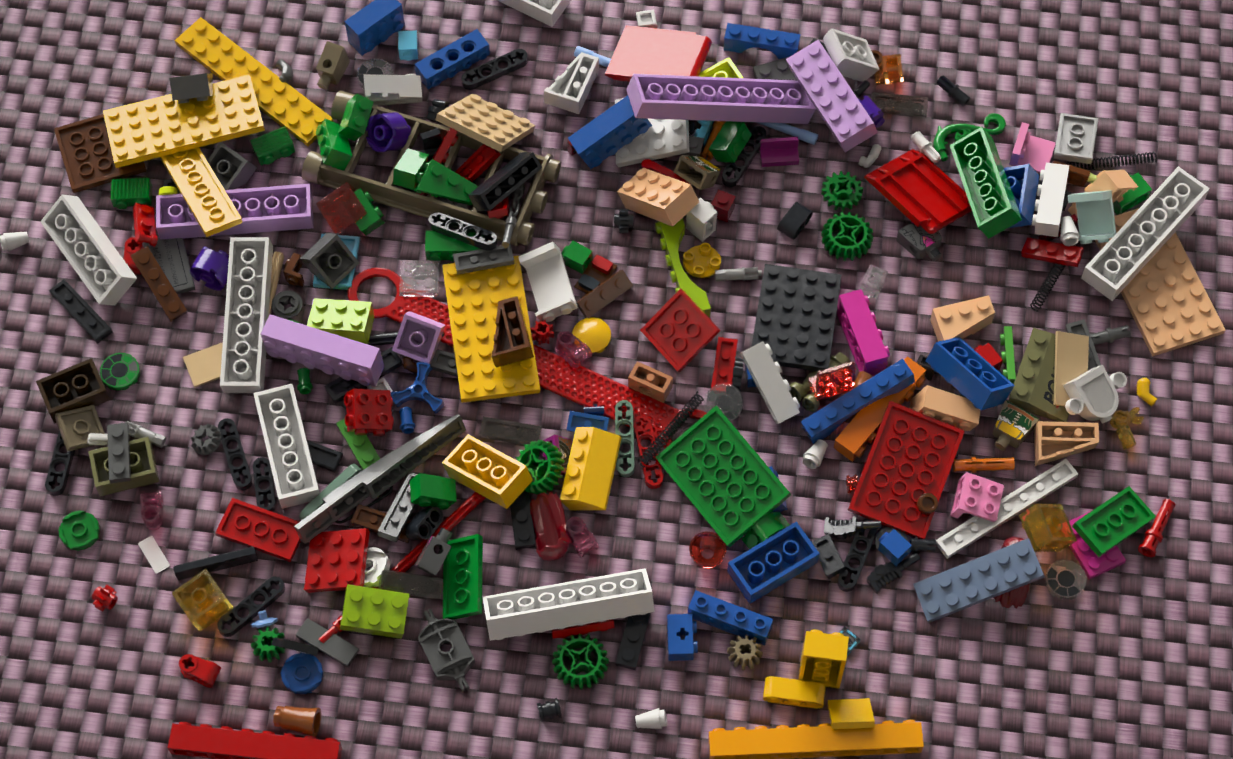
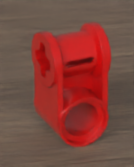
M131 237L125 242L123 259L134 275H141L130 255L144 247L141 243L135 241V237Z
M186 654L179 660V667L185 678L198 682L208 688L213 687L221 671L219 665L191 654Z

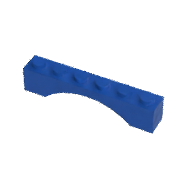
M904 359L899 360L802 420L803 430L814 445L817 440H822L829 436L844 421L864 407L881 398L898 393L915 383L913 372Z

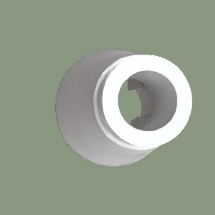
M1065 216L1061 218L1060 240L1066 246L1077 244L1080 235L1072 217Z
M27 232L3 233L0 236L2 250H8L9 252L29 243Z
M821 439L817 440L803 454V464L810 469L819 467L828 444Z
M657 708L635 716L637 728L662 729V727L667 726L665 709L660 710Z

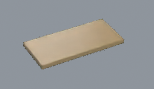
M1056 331L1053 405L1065 407L1066 402L1070 398L1063 385L1088 371L1089 336Z
M223 342L183 357L194 388L220 379Z

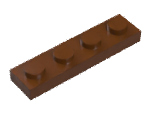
M148 246L130 255L170 322L186 314L187 309Z

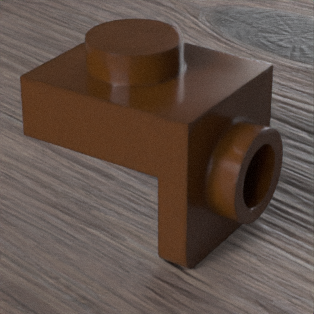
M293 253L291 258H288L285 263L284 276L289 284L303 287V275L299 274L303 265L300 259L301 255Z

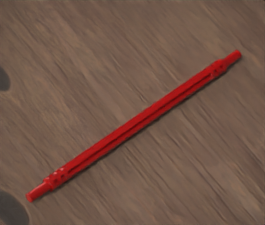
M474 492L471 497L439 525L431 536L436 537L441 528L451 531L486 497ZM424 539L394 566L383 579V583L380 586H373L372 588L387 590L415 564L428 539ZM342 615L319 638L322 643H325L333 634L343 631L340 630Z

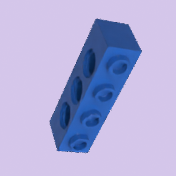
M476 29L415 63L416 75L420 76L422 83L427 89L436 87L442 81L454 77L463 69L470 68L472 64L479 60L486 59L490 55L489 43Z
M695 590L688 607V614H692V619L734 635H739L742 638L747 634L749 636L748 640L755 637L756 643H761L764 646L773 625L772 618Z

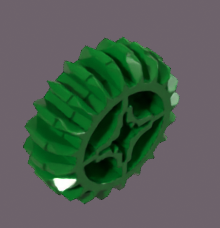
M841 212L840 216L834 214L833 219L829 218L827 223L823 225V231L821 232L825 251L830 250V256L836 254V259L843 257L844 262L847 258L853 261L855 256L860 259L862 254H867L873 242V230L870 228L869 222H865L864 217L859 219L858 213L855 216H852L851 212L848 215ZM838 229L837 236L833 238L832 233ZM861 235L862 240L857 244L856 239Z
M543 440L531 441L530 445L524 444L525 450H519L521 455L515 458L518 462L527 466L530 475L532 474V477L535 479V482L532 481L527 486L526 492L536 495L544 492L547 494L548 490H553V484L559 485L558 478H563L560 474L561 471L565 470L561 466L565 462L561 458L563 454L551 442ZM543 453L546 454L548 460L543 457Z
M580 633L577 639L573 635L570 636V641L563 639V645H557L558 651H554L553 656L555 659L552 660V664L555 666L553 668L554 673H558V680L564 679V685L571 682L572 689L578 684L580 690L583 689L584 684L589 689L591 688V682L598 684V678L603 679V672L608 670V666H606L609 663V659L606 657L607 650H602L604 645L602 643L597 644V638L590 641L589 634L586 635L585 639L582 638ZM577 648H583L581 651L574 650ZM591 652L597 657L596 667L589 660ZM565 656L572 663L570 671L563 664ZM582 659H584V663L580 662L579 664H577V660L581 661ZM580 672L588 673L584 675H578Z

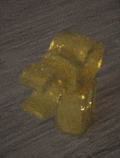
M1134 407L1130 412L1117 410L1110 420L1111 426L1117 429L1116 432L1123 449L1132 448L1136 445L1129 424L1131 422L1139 424L1143 421V416L1136 417L1134 415L1140 411L1139 407Z

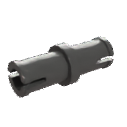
M1125 325L1114 329L1106 328L1105 331L1090 334L1095 346L1105 342L1113 343L1114 340L1130 337L1131 333L1130 330L1127 331L1129 326Z

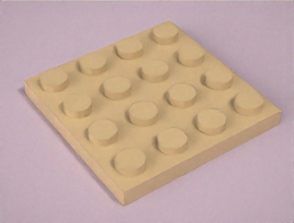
M470 94L437 113L435 119L499 152L504 151L531 134L535 128V125L530 123L528 119L520 118L509 110H503L495 103L487 102L476 94Z

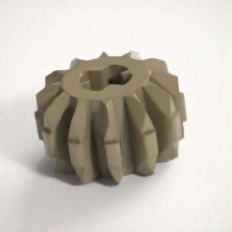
M747 634L744 639L738 635L736 638L737 642L731 640V647L727 649V653L730 654L728 660L734 661L733 666L735 668L741 665L742 671L745 670L746 666L752 670L754 667L753 663L758 665L760 663L759 658L763 656V652L760 651L761 643L755 644V637L748 640L749 636ZM747 650L749 652L745 653L744 655L741 654V651L745 652Z

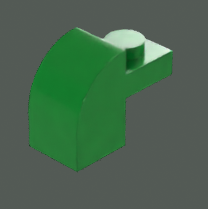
M772 512L756 522L752 529L742 538V541L750 550L790 526V524L780 512Z

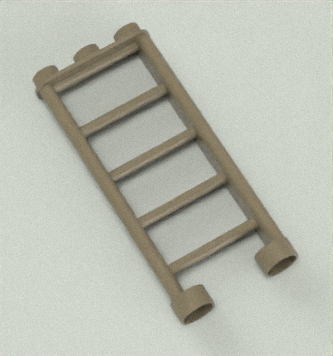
M342 90L336 94L331 108L332 119L342 121L347 102L355 94ZM373 105L369 118L373 115L396 111ZM399 113L406 120L407 125L411 127V134L406 145L402 148L386 184L352 174L367 144L366 137H368V131L366 130L364 135L358 139L352 151V158L344 171L323 164L322 155L314 151H310L304 161L302 179L348 194H352L361 188L364 192L368 191L374 202L425 218H429L432 213H443L489 230L496 234L497 240L503 241L506 221L489 218L487 215L480 214L481 211H477L474 205L471 210L439 201L437 197H433L431 194L426 197L397 188L393 184L395 166L407 148H413L419 133L439 128L441 139L443 140L449 130L448 127ZM458 131L456 134L458 139L455 145L451 146L448 152L449 156L445 163H443V166L451 170L461 146L478 150L483 143ZM508 147L500 152L501 155L491 164L484 182L500 169L504 159L511 161L518 154L527 151ZM535 154L542 169L535 174L516 218V227L513 230L510 244L513 246H518L519 243L526 246L530 244L535 224L530 223L529 220L533 212L542 214L546 207L548 192L542 191L546 181L552 183L557 181L561 169V161L553 159L551 154H547L545 157Z

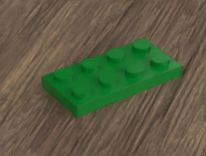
M1128 486L1076 521L1072 527L1094 553L1100 557L1153 521L1156 516L1131 487Z
M475 534L450 540L447 544L451 548L443 562V619L455 620L482 614L483 536Z

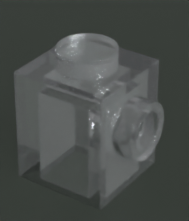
M870 264L860 286L863 294L869 298L878 299L887 280L888 271Z

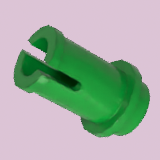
M300 368L297 370L299 382L297 390L301 394H309L313 389V385L310 382V370L308 368Z

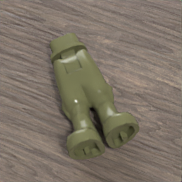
M841 352L836 356L832 355L829 361L828 373L813 371L808 374L803 384L797 382L790 384L791 390L789 392L792 398L796 397L799 403L802 401V406L806 410L815 412L820 407L819 400L821 397L831 392L832 387L847 370V365L851 362L850 359ZM813 387H817L813 393L807 395Z

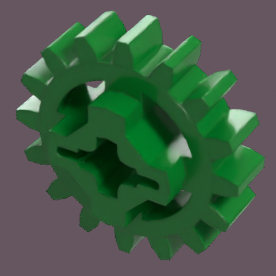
M840 171L839 175L833 172L832 178L826 177V182L822 184L821 195H823V201H828V207L834 205V210L841 207V210L844 211L845 207L851 210L852 205H858L859 200L862 199L863 187H861V181H856V175L850 177V172L843 175V172Z

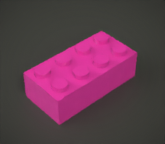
M862 289L839 295L836 314L858 371H864L875 376L888 366L887 360L890 357L888 347L884 346L882 342L883 335L881 330L876 327L875 314L870 312L869 299L867 295L864 296Z

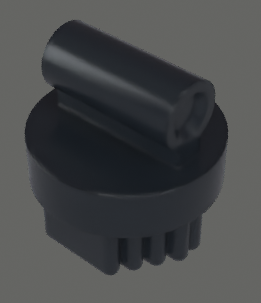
M434 99L432 106L428 107L427 119L440 123L435 120L437 113L448 108L449 102Z

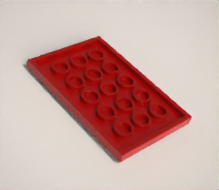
M889 401L849 504L848 511L873 521H882V525L904 532L909 536L925 539L935 511L929 515L921 513L917 508V500L921 495L931 493L939 502L965 431Z

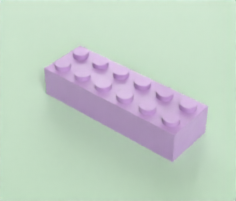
M819 40L786 59L790 70L844 152L849 151L878 133L874 122Z
M271 314L260 334L266 352L270 356H279L291 363L298 362L310 369L317 368L326 374H336L345 380L352 379L364 386L371 385L376 387L384 369L380 348Z

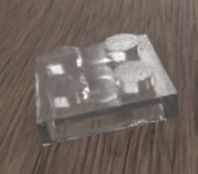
M401 260L399 296L438 297L439 261Z

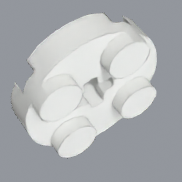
M368 548L363 587L380 586L388 574L391 560L379 548Z

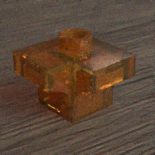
M901 54L882 56V62L878 64L879 70L875 73L876 85L904 82Z

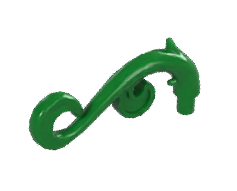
M991 113L986 116L984 120V127L986 128L984 129L990 135L1000 134L1005 129L1006 122L1000 114ZM990 122H995L998 125L996 129H986ZM962 123L951 124L943 129L941 126H938L933 147L940 154L941 161L948 160L945 148L948 142H944L947 136L956 132L954 138L956 142L980 127Z

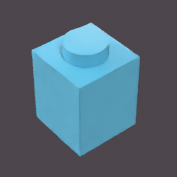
M417 30L398 31L400 60L411 61L418 59Z

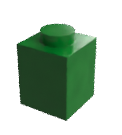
M572 241L562 251L564 264L583 274L593 260V251Z

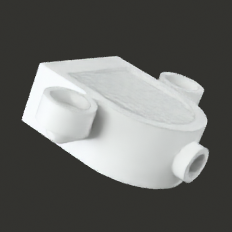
M1100 365L1063 385L1070 398L1065 405L1066 411L1071 415L1079 414L1082 418L1089 421L1100 419L1102 424L1111 420V415L1116 411L1119 402L1116 389L1122 388L1127 384L1126 375L1122 372H1116L1109 377L1104 366Z

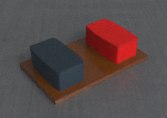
M596 254L574 287L588 294L610 278L618 266Z

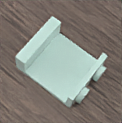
M1112 190L1068 195V203L1076 202L1080 244L1092 243V240H1098V243L1109 242V238L1116 234Z

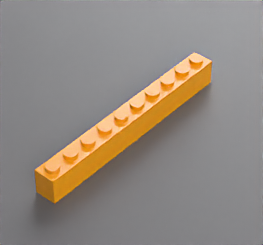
M905 720L903 723L883 721L882 724H875L873 728L832 729L831 724L828 723L819 724L817 727L802 724L794 728L780 725L772 729H768L766 726H758L755 729L746 730L745 727H737L734 730L726 731L724 728H715L713 731H709L708 735L710 759H794L922 753L924 747L921 722H916L915 720Z

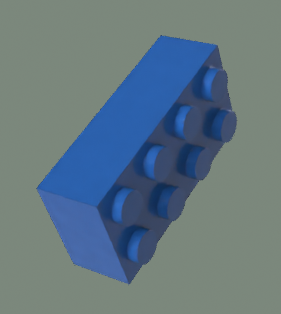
M627 95L572 134L568 139L579 156L592 169L599 166L609 156L616 154L623 146L630 144L634 138L647 132L652 124L648 118H635L629 96Z
M960 337L936 342L926 359V362L934 371L942 375L947 383L952 384L962 396L970 400L973 406L980 410L1004 404L1015 386Z
M796 521L728 562L727 572L749 604L817 564L820 553Z

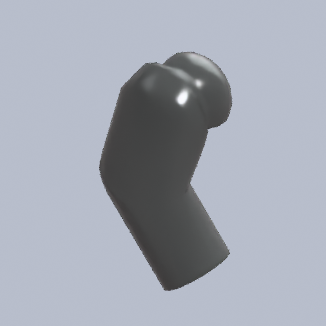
M280 59L276 63V66L282 71L279 80L288 83L293 77V69L283 59Z

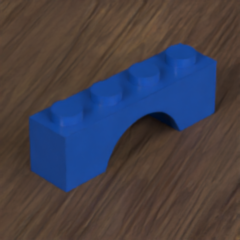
M727 23L724 51L742 53L749 48H763L774 53L778 59L789 58L798 52L801 34Z

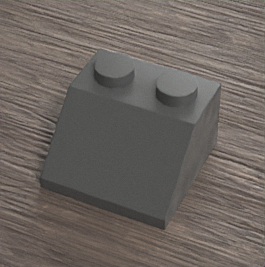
M212 73L169 78L172 101L178 100V104L189 103L191 98H196L197 101H206L208 96H213Z
M222 142L219 143L207 160L224 190H234L246 184L257 169L256 166Z
M326 233L300 258L310 272L331 289L359 264L340 237L333 233Z

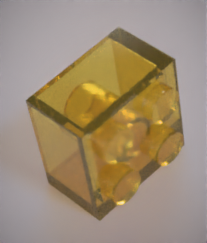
M1035 504L1019 515L1022 527L1026 531L1035 552H1060L1077 541L1062 504Z
M204 569L172 592V595L199 632L234 608L207 569Z

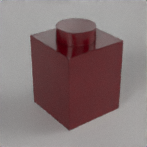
M719 189L711 204L717 211V219L728 222L735 208L736 196Z

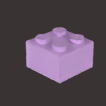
M408 311L404 314L392 351L430 364L438 349L446 325Z

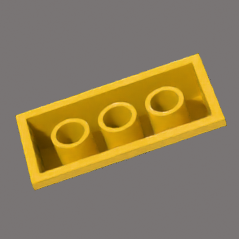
M576 427L560 496L561 502L569 510H606L622 439L621 436L595 427Z

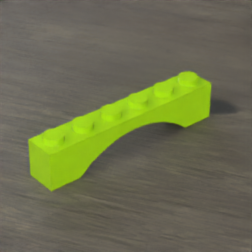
M683 218L674 226L657 221L655 229L657 234H661L660 245L662 250H666V265L671 267V281L676 283L677 286L675 293L680 288L683 289L710 318L711 307L706 292L689 279L680 263L678 251L685 235Z

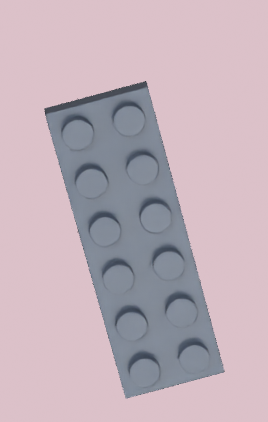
M1027 538L913 585L928 623L1042 579L1045 576L1031 541Z

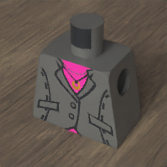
M913 222L898 231L897 242L915 258L921 259L928 255L932 261H936L942 256V253L938 250L942 241L939 231L929 234L921 226L917 227Z
M441 528L436 537L431 536L414 566L430 575H437L451 548L447 542L452 533ZM435 545L440 549L438 554L433 551Z

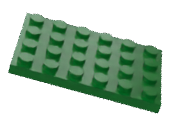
M717 405L655 457L728 547H731L750 531L756 522L770 514L792 495Z

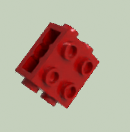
M352 389L346 392L344 405L346 406L347 413L345 416L347 432H355V435L373 433V436H384L386 432L392 430L394 418L391 412L393 399L390 390Z

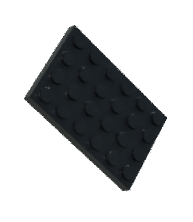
M765 264L751 347L764 342L765 345L768 344L773 352L771 355L773 361H777L780 366L828 373L842 275Z

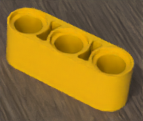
M770 676L765 678L763 700L771 703L807 708H823L826 686L817 682Z

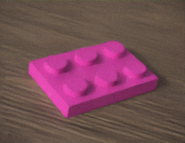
M1087 512L1061 524L1059 530L1090 580L1124 564L1126 559L1117 545L1098 557L1075 531L1072 525L1090 513Z

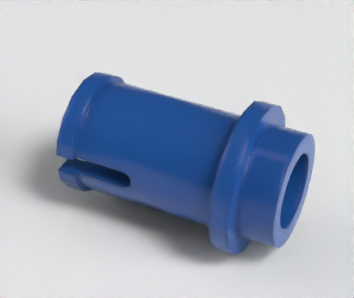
M403 407L399 410L401 418L400 430L405 434H410L414 432L416 427L415 423H413L412 409L410 407Z

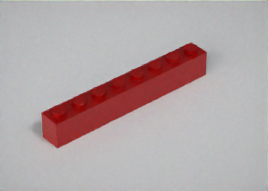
M188 722L172 723L167 747L170 753L174 755L210 759H341L342 753L341 743L334 738L319 740L310 735L301 738L291 733L275 735L271 731L255 733L251 729L237 731L227 726H222L220 729L212 728L208 724L192 726Z

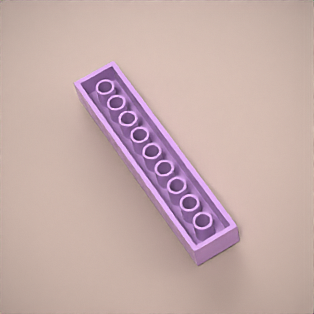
M633 74L626 89L635 118L808 124L816 110L799 82L795 80Z

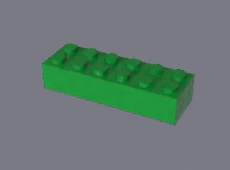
M980 127L952 143L950 148L977 227L989 239L1021 221L1019 209L994 140L983 127Z

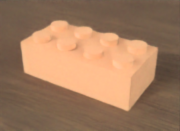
M646 168L637 171L636 175L625 182L617 191L626 209L670 226H674L699 203L690 184Z

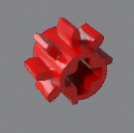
M546 320L543 322L535 321V328L530 327L532 341L536 340L539 342V345L542 343L549 344V339L554 338L553 324L548 325Z
M107 584L105 588L97 587L92 594L93 605L102 612L105 608L111 610L117 603V592Z

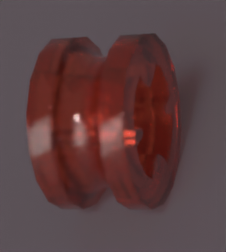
M857 474L853 477L846 475L847 493H851V491H855L858 484Z

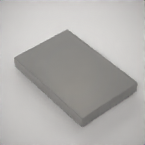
M1061 113L1053 159L1092 164L1098 118Z

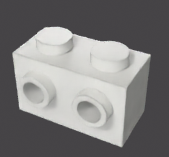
M700 197L698 199L699 203L687 213L686 229L703 242L716 230L717 211L710 202H705Z

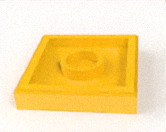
M870 698L828 700L827 706L832 729L875 727Z

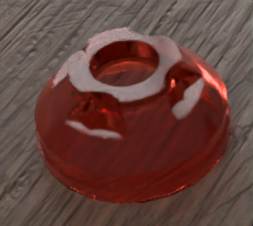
M705 531L693 537L690 542L689 553L691 559L698 566L713 568L724 560L727 548L717 533ZM704 549H710L714 555L706 559L701 553Z

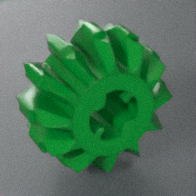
M267 626L265 632L259 629V636L253 635L252 637L255 641L251 643V647L254 649L253 654L259 656L262 662L267 658L268 662L271 663L272 657L279 660V653L285 654V649L273 645L268 646L267 643L272 644L275 637L284 639V633H279L276 627L271 631L270 627Z

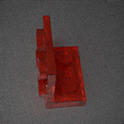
M348 182L316 203L335 234H339L367 214L354 193L356 191L355 188Z
M854 361L819 371L816 376L808 378V384L816 399L829 398L854 389L856 364Z

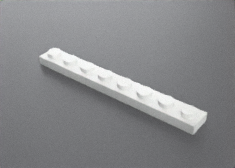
M1064 459L1002 498L995 522L974 516L937 539L936 545L947 559L1075 479L1078 476L1077 471L1067 459Z

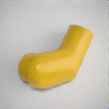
M1141 378L1136 384L1137 396L1152 407L1157 398L1149 393L1150 380L1148 378Z

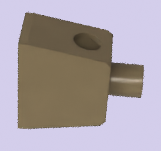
M329 41L326 42L316 67L320 77L317 85L320 88L327 89L330 83L337 85L350 63L343 46Z

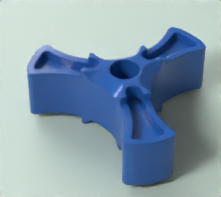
M417 362V377L414 383L409 388H406V390L392 391L393 402L397 407H400L407 401L421 400L429 404L436 414L443 408L444 402L442 399L431 395L427 389V377L432 368L428 363Z

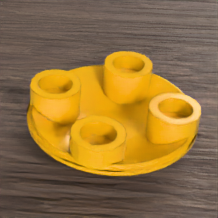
M702 243L684 252L683 266L690 275L706 278L714 275L715 270H719L721 257L709 243Z
M590 317L580 320L572 331L574 346L588 353L603 352L611 339L609 326L599 318Z

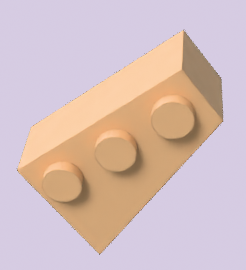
M1104 170L1097 175V179L1092 184H1089L1084 191L1112 190V200L1114 203L1116 200L1121 202L1124 199L1122 197L1123 194L1129 189L1134 191L1138 186L1125 170ZM1074 202L1068 211L1071 215L1075 214L1077 217L1076 202Z
M988 295L934 308L930 320L938 342L955 337H960L963 340L991 324L995 310Z
M928 385L910 400L909 406L912 410L964 431H971L979 424L981 410L975 408L970 400Z

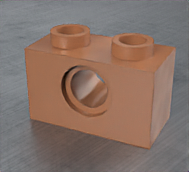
M637 361L628 377V387L664 403L673 388V377Z

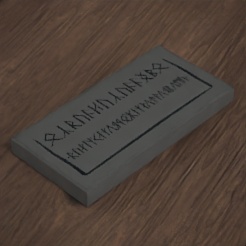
M156 229V235L158 236L156 246H149L148 243L144 242L145 247L148 246L177 294L196 290L193 277L190 274L191 268L183 238L160 239Z

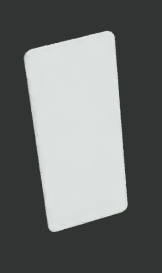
M153 536L138 543L156 574L170 566Z

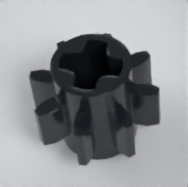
M619 209V214H614V228H619V233H628V228H633V214H629L628 209Z

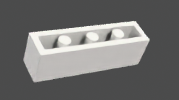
M1046 163L1045 170H1041L1040 181H1043V183L1038 185L1037 196H1040V200L1036 199L1034 209L1038 213L1037 215L1033 214L1032 226H1035V234L1058 237L1069 165Z
M760 342L741 352L740 355L775 423L779 424L800 413L798 410L800 404L796 397L792 398L789 392L791 387L788 381L782 379L780 375L782 369L777 361H773L771 357L773 352L770 346Z

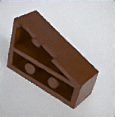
M518 296L498 301L494 348L491 356L496 368L534 357Z

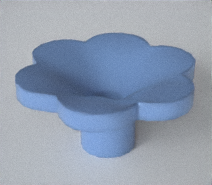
M265 610L258 612L259 620L252 623L251 626L256 628L270 626L277 622L278 619L268 618Z

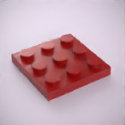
M681 288L640 329L678 372H681L721 331Z
M367 528L326 531L319 533L311 539L304 590L307 593L346 590L347 584L363 587L370 531Z

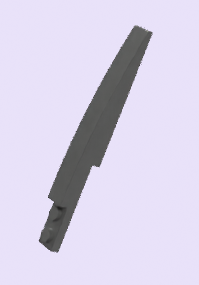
M457 414L415 437L322 499L324 504L294 526L300 540L306 544L366 498L371 497L374 500L465 432L466 428L461 416Z

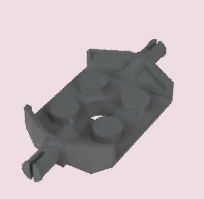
M428 609V612L426 610L424 615L428 625L421 631L418 641L431 664L437 680L457 681L461 691L464 692L465 688L466 690L470 688L466 682L465 675L474 665L475 659L456 620L447 618L438 620L435 618L432 609ZM449 643L452 648L448 652H443L440 650L441 645Z

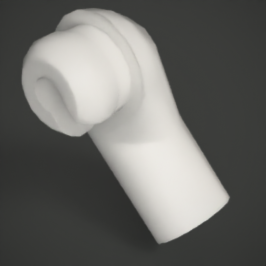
M874 144L868 157L861 156L859 165L869 168L878 158L881 146Z

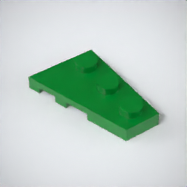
M432 159L414 192L431 194V196L437 198H448L450 201L472 206L473 203L468 195L479 186Z

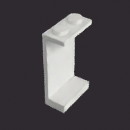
M554 242L518 257L520 264L526 268L538 312L535 315L541 322L544 320L551 322L556 317L570 314L572 310L578 308L560 248Z

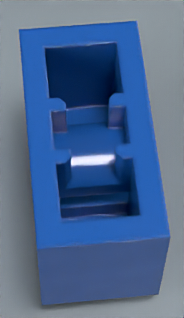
M667 614L668 661L693 660L694 653H698L697 641H693V633H697V622L692 621V614ZM680 635H684L685 640H681Z

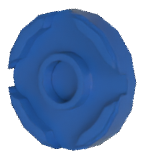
M305 653L294 654L284 663L281 670L282 682L294 694L303 695L311 693L322 682V665L313 655Z

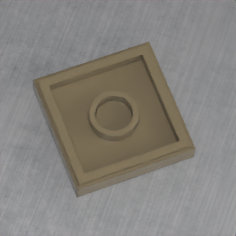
M94 405L55 414V419L67 452L94 446L88 444V435L90 433L105 434Z

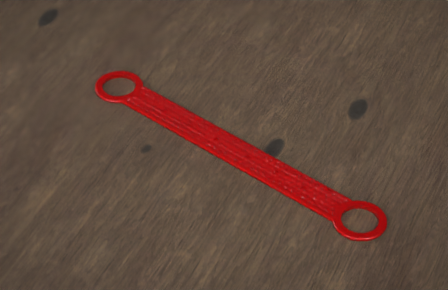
M370 268L360 272L353 278L352 286L348 288L349 301H359L357 291L365 280L372 277L386 278L395 285L397 294L390 305L381 309H373L374 318L388 317L402 323L405 313L408 311L445 324L444 336L441 337L440 341L453 347L448 305L406 287L398 274L386 268ZM533 344L540 387L584 407H595L593 404L604 406L603 415L612 420H615L616 404L621 400H627L632 404L634 420L638 416H647L651 420L656 439L665 430V427L672 422V419L677 416L679 411H682ZM622 406V410H619L622 411L623 419H626V411L628 410L626 406ZM694 409L695 412H692L690 418L700 420L707 413L700 409ZM640 419L639 424H637V426H641L642 433L651 434L650 430L646 431L645 425H647L648 422H644L643 419ZM671 439L668 440L666 445H663L664 448H667L672 443Z

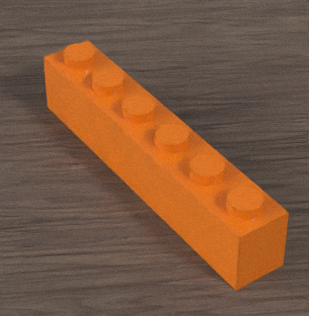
M908 356L904 361L913 372L915 383L898 393L881 398L861 409L835 439L833 448L852 462L856 457L860 458L864 454L868 443L872 444L874 442L889 401L900 405L904 401L908 402L914 395L913 391L916 387L920 388L926 381V369Z

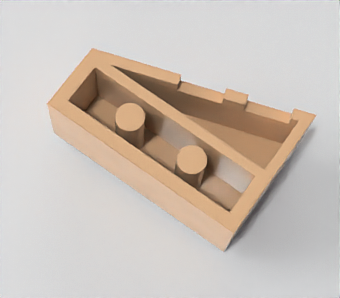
M1038 421L1034 427L1035 466L1094 449L1099 443V423Z

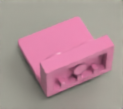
M1022 122L1009 165L1030 164L1037 173H1041V170H1045L1046 163H1050L1055 142L1031 136V132H1027L1029 124Z
M966 472L958 480L950 516L958 519L963 513H968L995 522L999 512L1004 485Z

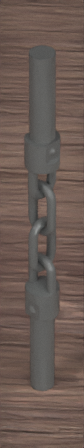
M525 182L513 191V202L509 210V217L506 219V229L502 241V247L504 248L509 247L513 230L516 227V215L519 212L520 199L524 194Z

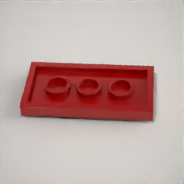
M235 498L231 499L215 532L218 537L246 547H254L257 551L288 562L292 561L301 542L294 527L300 521Z

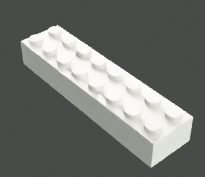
M1178 166L1088 263L1081 279L1113 301L1203 203L1210 188Z
M230 237L220 387L224 393H256L264 391L266 349L260 334L269 317L273 245L269 237Z
M646 568L483 597L490 641L655 612L652 589Z

